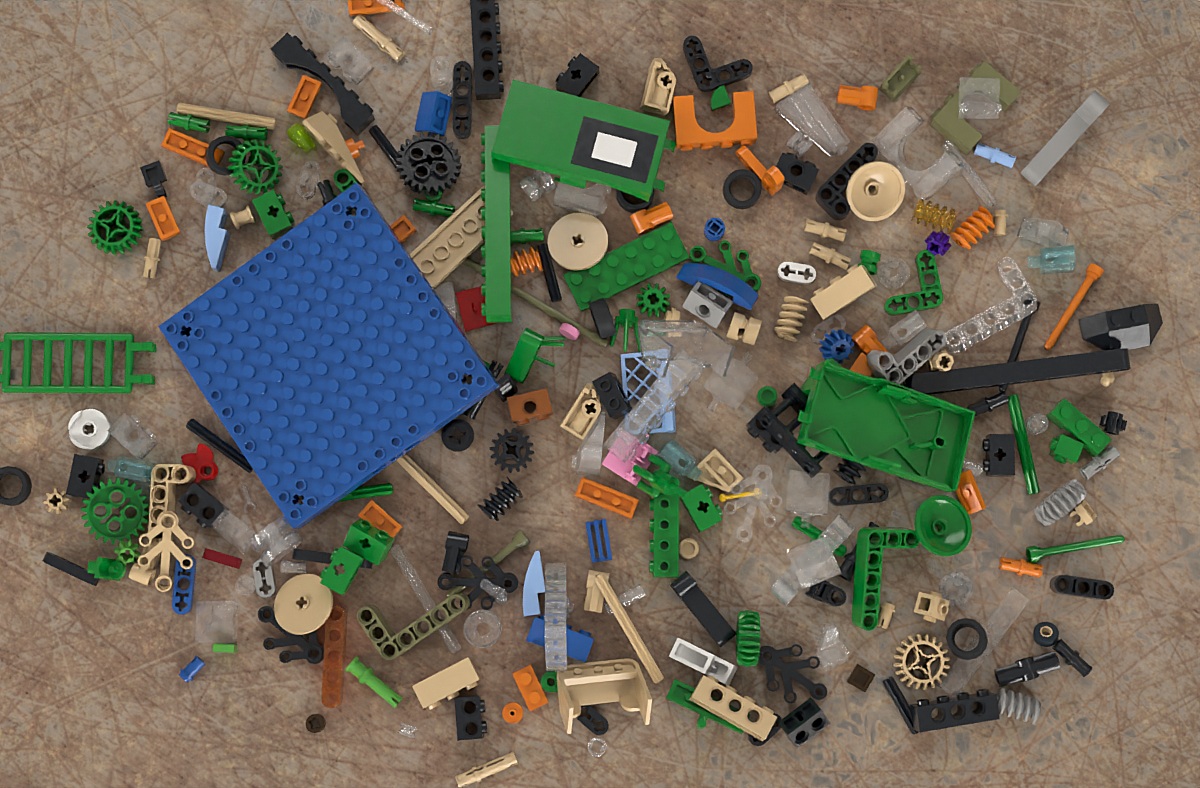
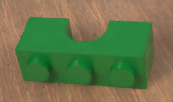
M1065 398L1058 401L1046 415L1057 427L1069 431L1079 442L1084 443L1083 449L1092 457L1099 455L1112 440Z

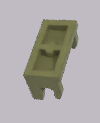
M910 54L882 82L879 88L893 102L921 74V65L918 64L916 66L912 62L913 57Z

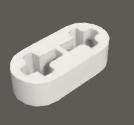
M783 262L778 267L777 275L786 282L808 285L814 281L816 271L809 265ZM789 267V271L795 272V274L789 273L788 276H784V272H781V270ZM805 270H808L812 277L805 280L804 276L798 275V273H804Z

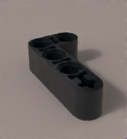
M873 143L863 144L817 191L816 202L833 219L840 221L848 215L850 205L841 194L847 189L848 182L854 173L849 169V165L855 164L860 168L866 163L873 162L878 155V148ZM868 151L871 152V155H868L862 161L861 158L863 157L864 153H867ZM841 178L845 184L839 186L835 183V179ZM828 192L831 198L825 200L821 197L820 193ZM842 206L845 209V213H837L835 207Z
M687 571L669 584L720 648L737 635Z

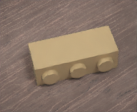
M856 264L847 270L848 274L846 276L834 278L830 281L831 286L826 289L821 287L813 293L814 297L810 300L823 320L828 319L877 286L864 265L858 266Z
M467 657L412 687L423 709L429 707V710L441 705L439 700L445 697L450 700L460 695L458 691L464 687L468 691L477 686V681L480 680V677L470 657Z

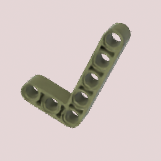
M464 593L450 596L397 634L394 633L381 611L375 605H367L360 608L357 612V619L380 655L386 660H392L467 610L470 600ZM456 598H460L463 602L461 609L457 608L454 604ZM439 609L445 612V620H441L438 617ZM366 610H370V611H371V613H372V619H371V620H368V619L365 617V611H366ZM422 621L427 622L429 625L427 632L421 628ZM378 627L384 631L382 638L376 633ZM405 633H409L412 636L411 643L405 641ZM389 644L395 648L394 655L388 652Z

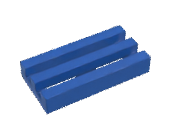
M606 519L585 522L592 563L612 560ZM599 524L603 525L607 557L603 556ZM593 525L595 527L599 558H595L590 528Z

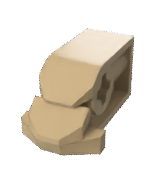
M654 58L651 62L640 109L665 116L670 109L676 78L662 58ZM662 79L665 80V84H667L666 86L663 85V81H661Z
M586 383L560 424L561 428L580 440H584L601 411L599 396H596L593 383ZM592 403L595 411L594 413L590 412L587 414L585 405Z

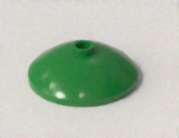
M946 495L932 496L923 501L916 511L915 531L919 541L928 551L938 556L949 557L962 552L966 548L971 538L972 525L966 509L957 500Z

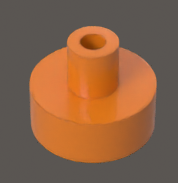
M352 138L346 140L345 143L353 159L361 156L358 150L365 147L363 141L360 140L354 143Z
M516 702L508 703L502 711L505 721L512 724L519 722L524 713L522 706Z

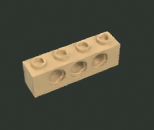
M703 675L689 700L757 739L764 741L777 719L773 715L774 711L765 706L761 708L755 705L756 701L748 696L741 697L736 694L737 690L731 686L726 685L724 687L718 684L719 680L715 677ZM711 691H718L720 693V701L712 700ZM730 701L738 703L739 710L737 712L730 710ZM748 712L756 713V722L749 721L747 717Z

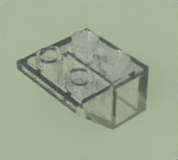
M825 534L786 551L803 589L842 573Z

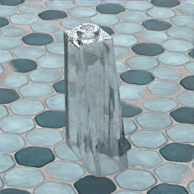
M810 83L776 104L774 110L779 116L830 157L836 154L841 156L848 150L847 147L851 141Z

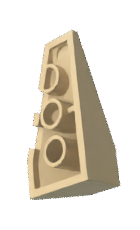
M323 111L305 119L302 123L307 132L365 188L367 185L336 125L338 121L330 113L326 115Z

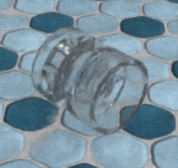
M539 170L533 171L532 176L527 175L519 180L523 191L532 203L540 199L542 193L548 194L556 189L550 174ZM539 179L543 186L539 188L535 180Z

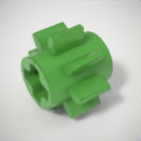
M131 539L128 542L120 540V548L115 547L114 552L118 554L116 561L120 560L125 565L130 562L134 564L136 561L135 557H139L141 552L136 551L139 548V544L132 543ZM126 550L130 551L129 555L125 554Z

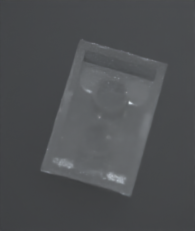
M601 411L577 449V455H572L571 467L575 469L576 475L600 477L606 411Z

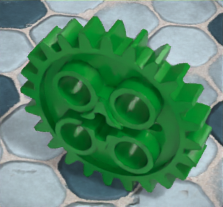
M119 477L116 478L115 483H112L110 478H108V484H104L100 480L101 487L99 488L93 485L94 492H86L90 498L82 500L87 506L81 507V511L87 513L81 516V519L88 520L85 522L84 527L91 526L88 531L89 534L96 532L95 539L97 540L102 536L103 543L111 539L112 545H114L116 539H119V542L120 540L123 541L125 537L127 540L131 539V534L138 537L139 535L136 530H144L141 523H148L144 515H149V511L144 510V508L150 506L148 502H143L147 496L139 495L142 492V488L135 490L136 483L133 482L129 486L128 479L120 483ZM121 492L123 495L121 500L113 501L111 499L112 493ZM130 498L128 503L120 507L126 499ZM99 505L106 507V512L102 515H97L94 512L95 508ZM112 507L116 509L120 507V513L118 515L114 513L106 520V522H104L103 524L100 523L102 519L106 518L112 513ZM128 507H134L136 513L129 517L125 515V510ZM111 521L120 522V527L117 530L109 529L108 525Z

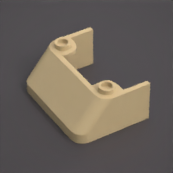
M629 658L563 665L558 668L559 708L567 734H571L572 720L580 715L582 705L618 701L624 710L629 712L640 711L645 725H649L652 697L639 664L635 660Z

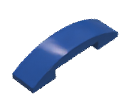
M685 263L677 275V279L693 286L699 281L734 296L733 303L749 310L752 309L759 296L748 284L738 277L713 266Z

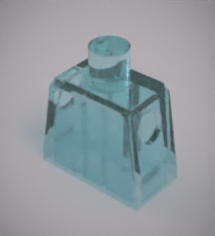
M1070 245L1042 248L1039 255L1027 256L1028 268L1040 267L1041 274L1073 272L1076 266L1075 247ZM1046 259H1051L1053 262L1049 263Z
M673 439L668 440L656 455L669 463L671 469L681 477L687 474L696 481L703 472L694 465L697 460ZM681 458L685 461L684 467L679 465Z
M118 456L117 460L110 459L108 461L107 470L114 472L113 474L116 477L151 484L152 469L158 464Z

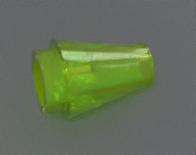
M298 122L287 130L288 139L301 147L306 153L315 146L305 127Z

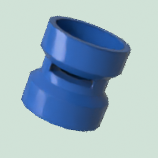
M719 218L709 219L704 228L705 237L710 241L720 240L725 231L724 222Z

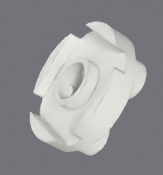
M95 409L78 411L73 415L68 424L71 441L77 447L85 450H96L102 447L108 441L112 429L106 415ZM93 424L94 432L89 433L87 435L85 433V431H87L85 430V426H91Z

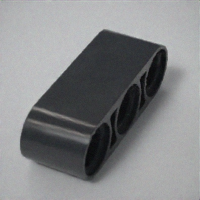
M1058 575L1050 580V588L1056 594L1095 600H1107L1114 595V587L1108 581L1069 575ZM1059 579L1065 582L1063 590H1060L1057 586ZM1080 582H1083L1086 586L1084 593L1078 590ZM1101 585L1106 588L1104 596H1101L1098 591Z

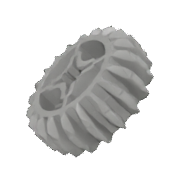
M1072 479L1040 502L1034 509V514L1044 526L1051 525L1076 507L1086 497L1087 491L1076 479Z

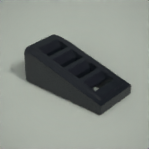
M505 374L497 381L500 386L494 390L502 402H505L507 397H511L518 392V388L509 374Z

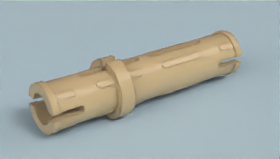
M361 14L354 19L353 25L374 41L382 52L389 54L396 62H399L404 57L405 51L399 48L391 37L384 35Z
M511 752L481 766H473L471 770L456 775L455 778L459 788H462L476 781L479 783L483 778L517 765L518 762L514 752Z

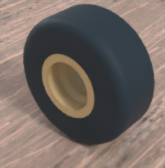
M1041 622L1035 626L1033 638L1038 645L1050 647L1058 641L1059 631L1054 624Z

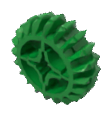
M254 139L251 140V143L245 141L243 145L239 144L237 150L232 151L234 157L229 158V161L233 165L228 166V169L233 170L234 173L230 174L229 177H236L233 184L237 185L240 183L239 190L246 189L248 194L252 192L255 195L260 194V192L264 194L268 192V189H274L273 184L280 182L277 177H281L282 173L278 169L283 168L281 164L278 165L281 157H275L277 150L270 151L272 145L268 144L265 146L264 141H259L258 143ZM250 151L248 163L242 164L244 156ZM261 155L266 159L267 163L262 160ZM254 165V166L263 167V168H260V169L257 170L256 168L249 167V166ZM269 170L267 178L261 183L263 172ZM244 172L249 174L250 180L245 176Z
M114 200L112 205L109 201H106L105 208L99 205V212L93 210V214L96 216L95 218L89 217V221L93 224L87 225V228L92 230L88 233V236L93 238L91 242L94 245L97 244V249H103L106 254L111 251L113 255H116L118 250L121 254H124V248L131 251L132 247L130 245L132 243L138 245L135 239L142 238L138 231L143 230V227L139 225L143 221L141 218H137L139 212L134 211L132 205L127 206V203L124 201L119 204L117 200ZM114 214L111 219L105 220L109 215ZM124 215H127L129 218L130 229L124 226ZM117 224L121 229L114 231L109 226L113 227ZM101 226L107 229L106 241L102 238ZM120 236H126L124 239L117 242V239Z
M752 610L740 611L737 616L736 662L744 667L756 666L759 661L760 616L758 612Z

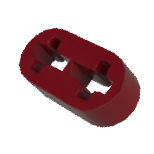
M205 548L202 556L204 559L240 569L243 560Z

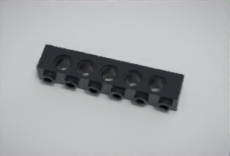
M470 0L476 100L501 99L500 93L504 92L503 80H499V73H503L502 61H498V54H502L501 41L497 42V34L501 33L500 22H496V15H499V3H495V0H489L487 3H481L479 0ZM484 16H488L491 18L490 21L486 23L480 20ZM489 35L492 39L489 42H484L481 40L482 37ZM485 55H492L493 59L491 61H484L483 57ZM492 74L494 78L491 81H486L484 76Z

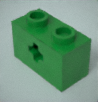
M273 189L252 200L272 240L294 228L292 225L295 222L290 211H285L283 205L286 203L281 193L277 195ZM276 210L278 216L274 218L273 211Z
M703 484L688 491L690 493L688 500L680 497L699 533L722 521L721 516L723 513L719 505L714 506L710 499L713 495L708 486L704 488ZM700 502L703 505H708V507L706 508V513H704V511L702 510L698 511L697 508L700 506Z
M359 519L350 526L343 546L378 566L387 558L395 538L389 536L386 531L372 526L370 522Z
M340 546L339 549L335 548L330 557L332 560L330 566L325 567L321 572L320 578L322 580L320 583L341 595H345L365 558ZM344 565L343 569L345 570V573H340L339 575H337L338 570L336 569V567Z

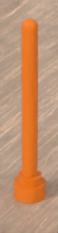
M1090 263L1087 267L1084 282L1046 341L1045 349L1051 350L1093 281L1101 278L1104 270L1098 265Z

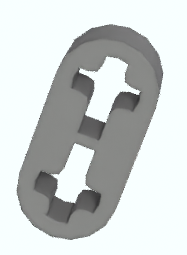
M259 559L253 565L256 591L259 596L270 598L276 592L273 566L269 560ZM262 562L268 566V569L265 570V577H263L262 571H258V567L261 566ZM264 580H266L268 586L272 587L271 590H268L267 595L261 591V588L264 587Z

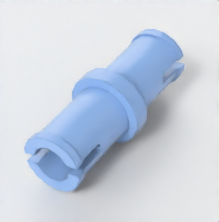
M978 142L974 152L975 155L989 159L991 163L997 162L1011 169L1017 157L1000 151L998 147L994 149Z

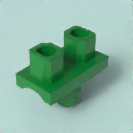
M97 557V561L89 560L87 573L95 574L94 578L120 581V578L126 572L125 564L120 560L116 561V559Z

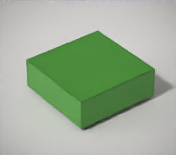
M214 643L212 652L237 653L238 645Z

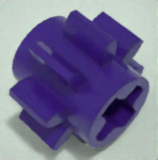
M932 231L925 240L928 243L926 250L934 254V256L939 253L943 256L952 246L948 243L950 236L943 231L938 233Z

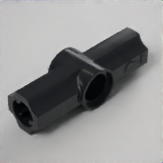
M1055 651L1036 657L1031 656L1017 660L1014 664L995 669V678L999 687L1019 681L1025 682L1038 678L1041 674L1060 669V662Z

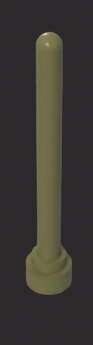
M521 530L514 534L515 537L512 538V542L492 557L495 564L499 563L517 547H525L530 543ZM489 559L484 564L486 566L491 565L492 561ZM482 565L479 567L484 574L490 570L483 568ZM471 573V574H470L468 577H466V578H476V577ZM455 586L447 593V598L461 593L467 587Z

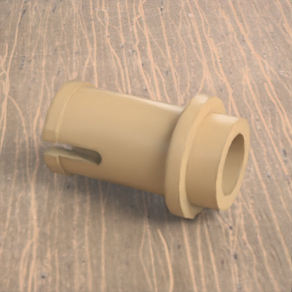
M996 210L992 215L995 225L994 236H1006V218H1008V214H1006L1005 210Z
M883 602V605H880L881 610L877 626L881 627L884 619L882 628L888 629L892 614L896 610H894L895 605Z

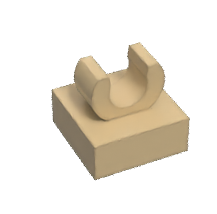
M1086 500L1081 501L1074 508L1075 510L1070 513V517L1076 514L1081 517V520L1076 523L1077 526L1082 525L1084 522L1088 525L1097 517Z

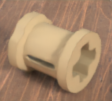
M247 206L242 211L230 213L237 230L240 229V226L250 222L256 223L250 206Z

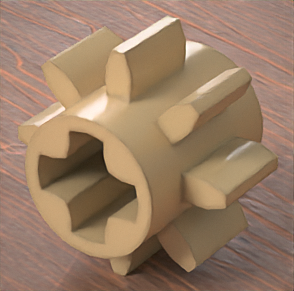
M54 488V493H46L48 498L43 503L48 504V512H53L56 509V514L60 515L61 510H69L67 505L72 499L66 497V491H62L60 494L59 489ZM60 498L61 502L56 505L54 502Z

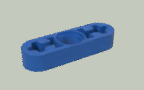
M188 554L185 555L193 559V565L186 572H191V576L180 575V572H184L185 569L176 560L172 609L177 614H187L193 607L197 563L196 559ZM183 578L188 579L190 582L187 590L179 588V581ZM178 592L182 594L189 593V597L184 596V603H187V607H184L183 611H181V607H177V604L182 601V596H178Z

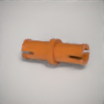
M1002 556L999 562L1002 564L999 565L1000 570L1016 572L1017 575L1022 576L1026 574L1041 578L1043 571H1040V569L1043 570V565L1029 563L1025 559L1015 560Z

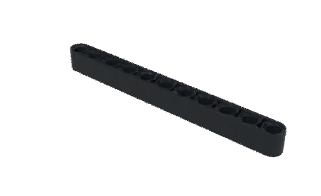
M1128 348L951 369L948 371L911 374L905 380V386L930 395L1130 370L1131 367Z

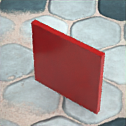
M482 286L455 293L465 332L501 323H487L486 316H482V303H485V296H482Z

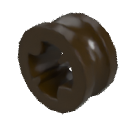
M313 714L306 719L305 724L308 731L318 733L325 728L326 721L322 715ZM316 717L319 719L318 723H320L321 726L316 727V729H313V724L310 722L312 719L316 720Z

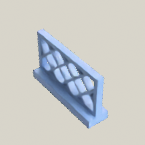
M662 349L660 351L620 354L623 390L629 402L634 396L642 402L635 412L631 411L633 414L631 417L629 413L625 414L626 431L632 435L676 432L671 352L668 349ZM657 356L658 364L653 370L644 364L648 357ZM635 358L639 362L632 372L626 367V359ZM642 365L650 371L643 381L635 375ZM653 374L659 379V384L654 390L645 384ZM632 376L641 382L634 392L627 385ZM643 385L652 392L645 401L636 395ZM654 394L660 399V405L656 410L646 404ZM644 406L653 412L646 422L637 415ZM657 415L662 419V428L653 429L648 423ZM636 416L644 424L639 430L631 431L630 422Z

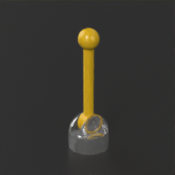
M758 484L754 491L731 495L720 494L719 500L724 502L726 499L752 495L757 499L767 500L769 499L767 484Z

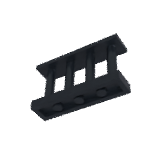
M793 383L781 395L785 399L772 411L766 407L756 418L801 466L802 470L813 478L823 469L819 463L829 453L820 451L812 457L805 449L807 446L797 443V439L791 434L802 423L798 420L800 410L805 412L808 400L806 394ZM791 406L798 416L785 427L777 417Z

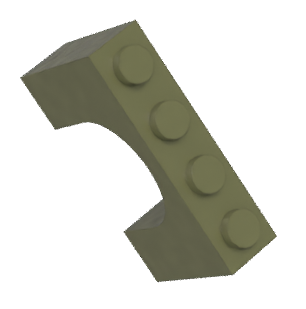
M986 61L981 66L976 64L970 71L972 76L968 80L964 78L956 87L959 89L955 95L951 93L944 101L946 105L943 109L937 108L931 115L933 120L930 126L965 155L972 150L983 135L963 118L960 109L962 99L972 94H980L989 98L1005 112L1022 92Z

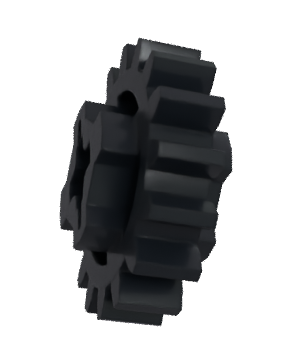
M515 428L512 429L511 433L504 429L505 434L503 436L497 433L499 439H492L495 447H490V450L495 453L490 456L491 459H497L494 463L495 466L501 464V471L508 468L509 473H512L514 468L517 472H520V466L526 469L525 462H532L529 455L534 454V451L530 450L534 446L533 443L527 442L530 439L529 435L523 437V431L521 430L517 434ZM515 437L519 440H517L516 442L509 441L507 438ZM500 444L504 446L503 453L499 456L498 449ZM506 444L512 448L517 447L515 451L518 458L512 453L507 454L509 450ZM525 446L526 453L523 458L520 454L521 449ZM515 460L517 463L507 464L505 461Z

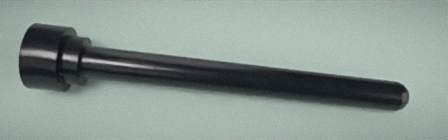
M1024 299L1022 305L1024 307V315L1008 362L1017 361L1032 314H1035L1039 309L1041 303L1034 299ZM1008 385L999 386V391L1005 392Z

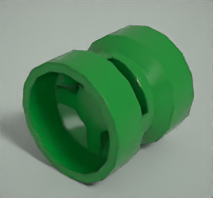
M861 250V263L858 266L864 265L870 275H876L878 270L876 265L880 261L881 254L871 250Z

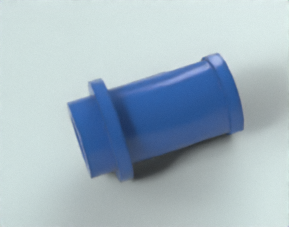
M195 656L184 669H180L179 676L187 683L190 680L193 681V677L206 664L198 656Z

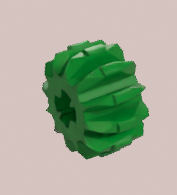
M650 283L647 284L648 290L641 287L640 291L642 294H637L636 296L638 300H641L636 303V306H644L640 313L643 314L647 310V317L649 318L652 312L655 313L656 317H659L658 310L665 314L666 309L663 306H670V302L666 301L670 298V294L663 295L666 288L663 287L659 291L658 283L655 284L654 289H652ZM652 296H655L658 303L655 302V305H652L648 298L651 299Z

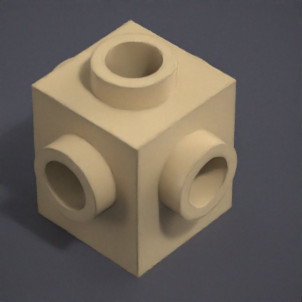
M930 591V594L919 592L914 612L923 615V620L935 623L936 619L945 621L950 601L943 599V594Z

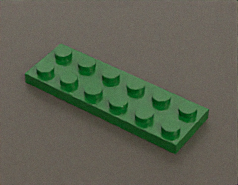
M670 222L605 254L596 265L584 270H572L564 274L563 277L582 312L589 308V302L601 298L607 300L690 259L673 223Z

